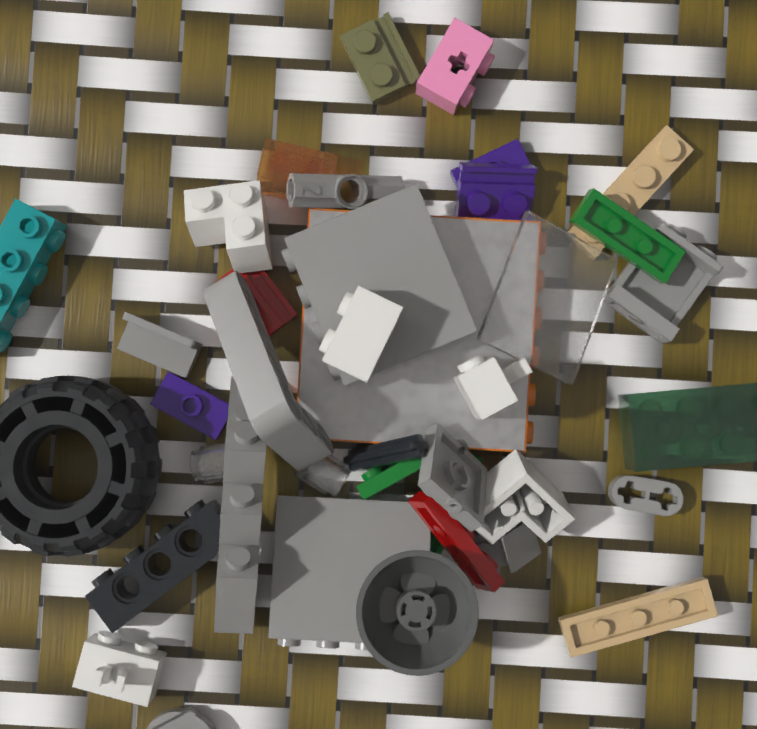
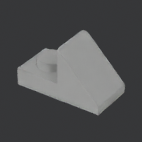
M522 521L492 545L478 532L473 531L476 537L474 542L480 550L488 553L496 561L498 567L507 566L510 573L516 572L541 554L537 535Z

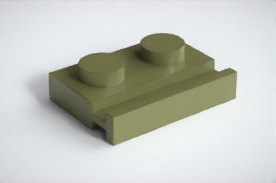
M389 12L383 14V17L377 20L372 19L340 35V40L372 105L405 90L406 87L414 83L417 84L420 74Z

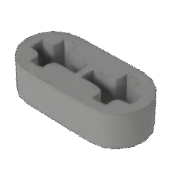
M619 475L610 482L608 487L610 500L616 506L626 510L671 516L676 514L683 504L681 489L667 481L633 475ZM627 481H630V488L642 491L641 498L629 496L627 502H624V496L618 494V488L625 487ZM664 488H667L666 492L672 496V502L665 503L664 508L661 509L660 502L649 499L650 492L663 494Z

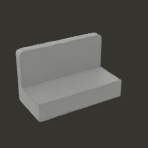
M125 312L122 319L128 321L117 349L177 375L189 378L203 344Z

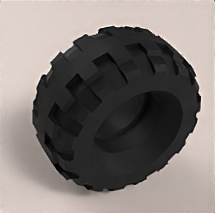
M62 375L41 378V380L22 385L9 393L10 397L0 405L1 535L13 544H21L30 548L33 553L45 556L59 555L69 557L90 553L106 547L123 537L137 525L145 512L150 508L157 494L156 488L162 473V459H160L158 442L160 441L155 427L150 424L143 408L134 399L123 393L121 389L104 381L82 376ZM62 428L81 432L92 444L98 459V473L93 488L88 495L75 502H61L52 497L42 487L36 473V456L41 443L52 431Z

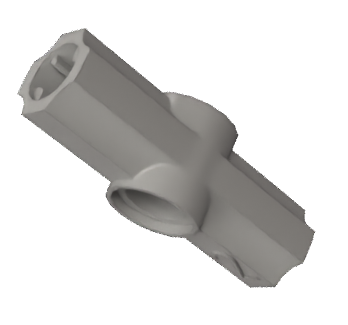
M289 173L288 182L286 183V197L289 207L356 209L405 189V185L403 184L402 176ZM344 182H348L352 189L351 197L346 202L340 195V188Z

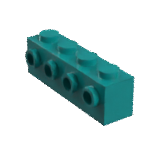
M16 198L0 226V353L6 350L12 340L13 334L11 330L17 319H21L30 306V299L28 298L35 285H40L48 271L46 264L52 253L57 252L63 245L66 236L64 231L67 225Z

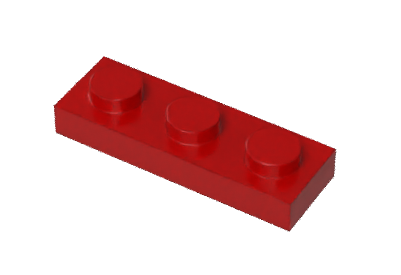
M418 491L408 501L476 589L495 593L505 583L504 579L497 572L498 564L488 553L481 551L474 542L476 539L474 533L470 532L458 520L453 519L448 511L432 497L427 496L423 491Z

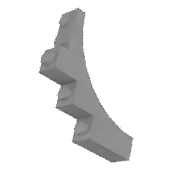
M231 376L224 451L214 632L253 634L266 443L259 438L249 421L233 376Z

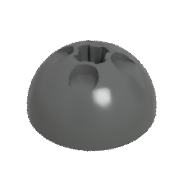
M410 550L400 552L379 563L365 579L356 604L357 627L367 650L385 667L405 675H430L450 667L467 651L475 636L478 625V601L469 578L454 562L430 551ZM422 597H424V599H423L422 601L419 600V599H412V598H420V599H422ZM407 604L405 607V614L401 615L402 613H404V605Z

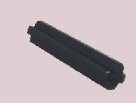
M415 434L349 450L348 456L343 457V463L348 464L349 471L352 472L422 458L424 451L429 449L428 442H424L422 435Z

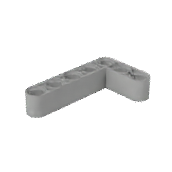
M234 271L203 289L204 299L247 416L259 438L299 472L333 454V445L324 428L295 400L254 296L243 276L238 271Z

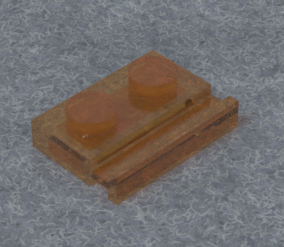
M265 138L257 180H260L265 196L288 201L286 197V183L288 182L289 173L336 174L339 155Z

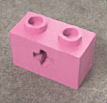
M454 18L418 79L416 94L452 115L455 114L460 105L466 108L476 91V87L472 86L473 81L478 73L483 76L486 74L495 58V55L490 53L494 39ZM458 64L464 67L457 74L451 72V69H455Z

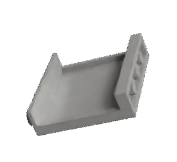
M417 184L284 238L288 248L281 252L289 272L297 270L302 285L296 287L304 308L312 306L318 321L311 323L319 345H321L329 328L337 330L343 316L337 314L338 308L346 292L354 294L358 285L403 307L371 375L477 332L473 318ZM327 364L334 381L342 379L344 386L360 380Z
M277 495L268 638L278 639L277 645L301 646V640L316 641V647L335 649L339 648L340 642L355 643V649L367 650L360 637L356 622L357 599L365 579L379 563L392 555L410 550L430 551L431 530L409 502ZM422 597V599H420V598H412V599H419V600L422 601V600L424 599V597ZM407 604L404 605V613H402L401 615L405 614V607Z

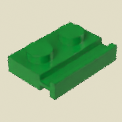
M422 458L398 462L385 471L382 466L375 467L362 474L361 477L364 482L356 487L363 500L419 470Z

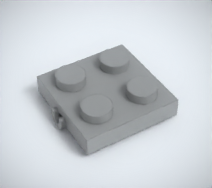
M437 422L425 431L424 442H428L429 449L424 451V456L421 459L418 486L427 496L432 497L448 511L453 519L458 520L472 532L484 524L487 468L467 450L468 443L465 440H456Z

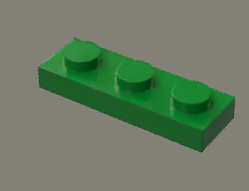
M594 188L588 190L569 220V223L660 284L667 283L686 253L684 249Z

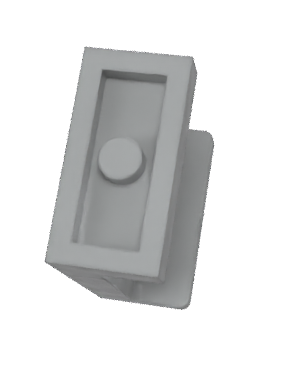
M660 223L653 229L686 251L667 283H658L628 262L601 299V301L661 344L673 340L680 330L677 327L711 278L718 275L724 268L716 261L717 256L712 251L703 246L696 247L685 239L687 235L684 231L675 225H665L664 223Z

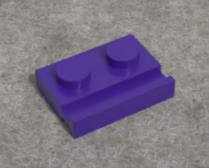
M460 162L455 217L531 221L535 191L534 178L535 174H537V168L534 165Z

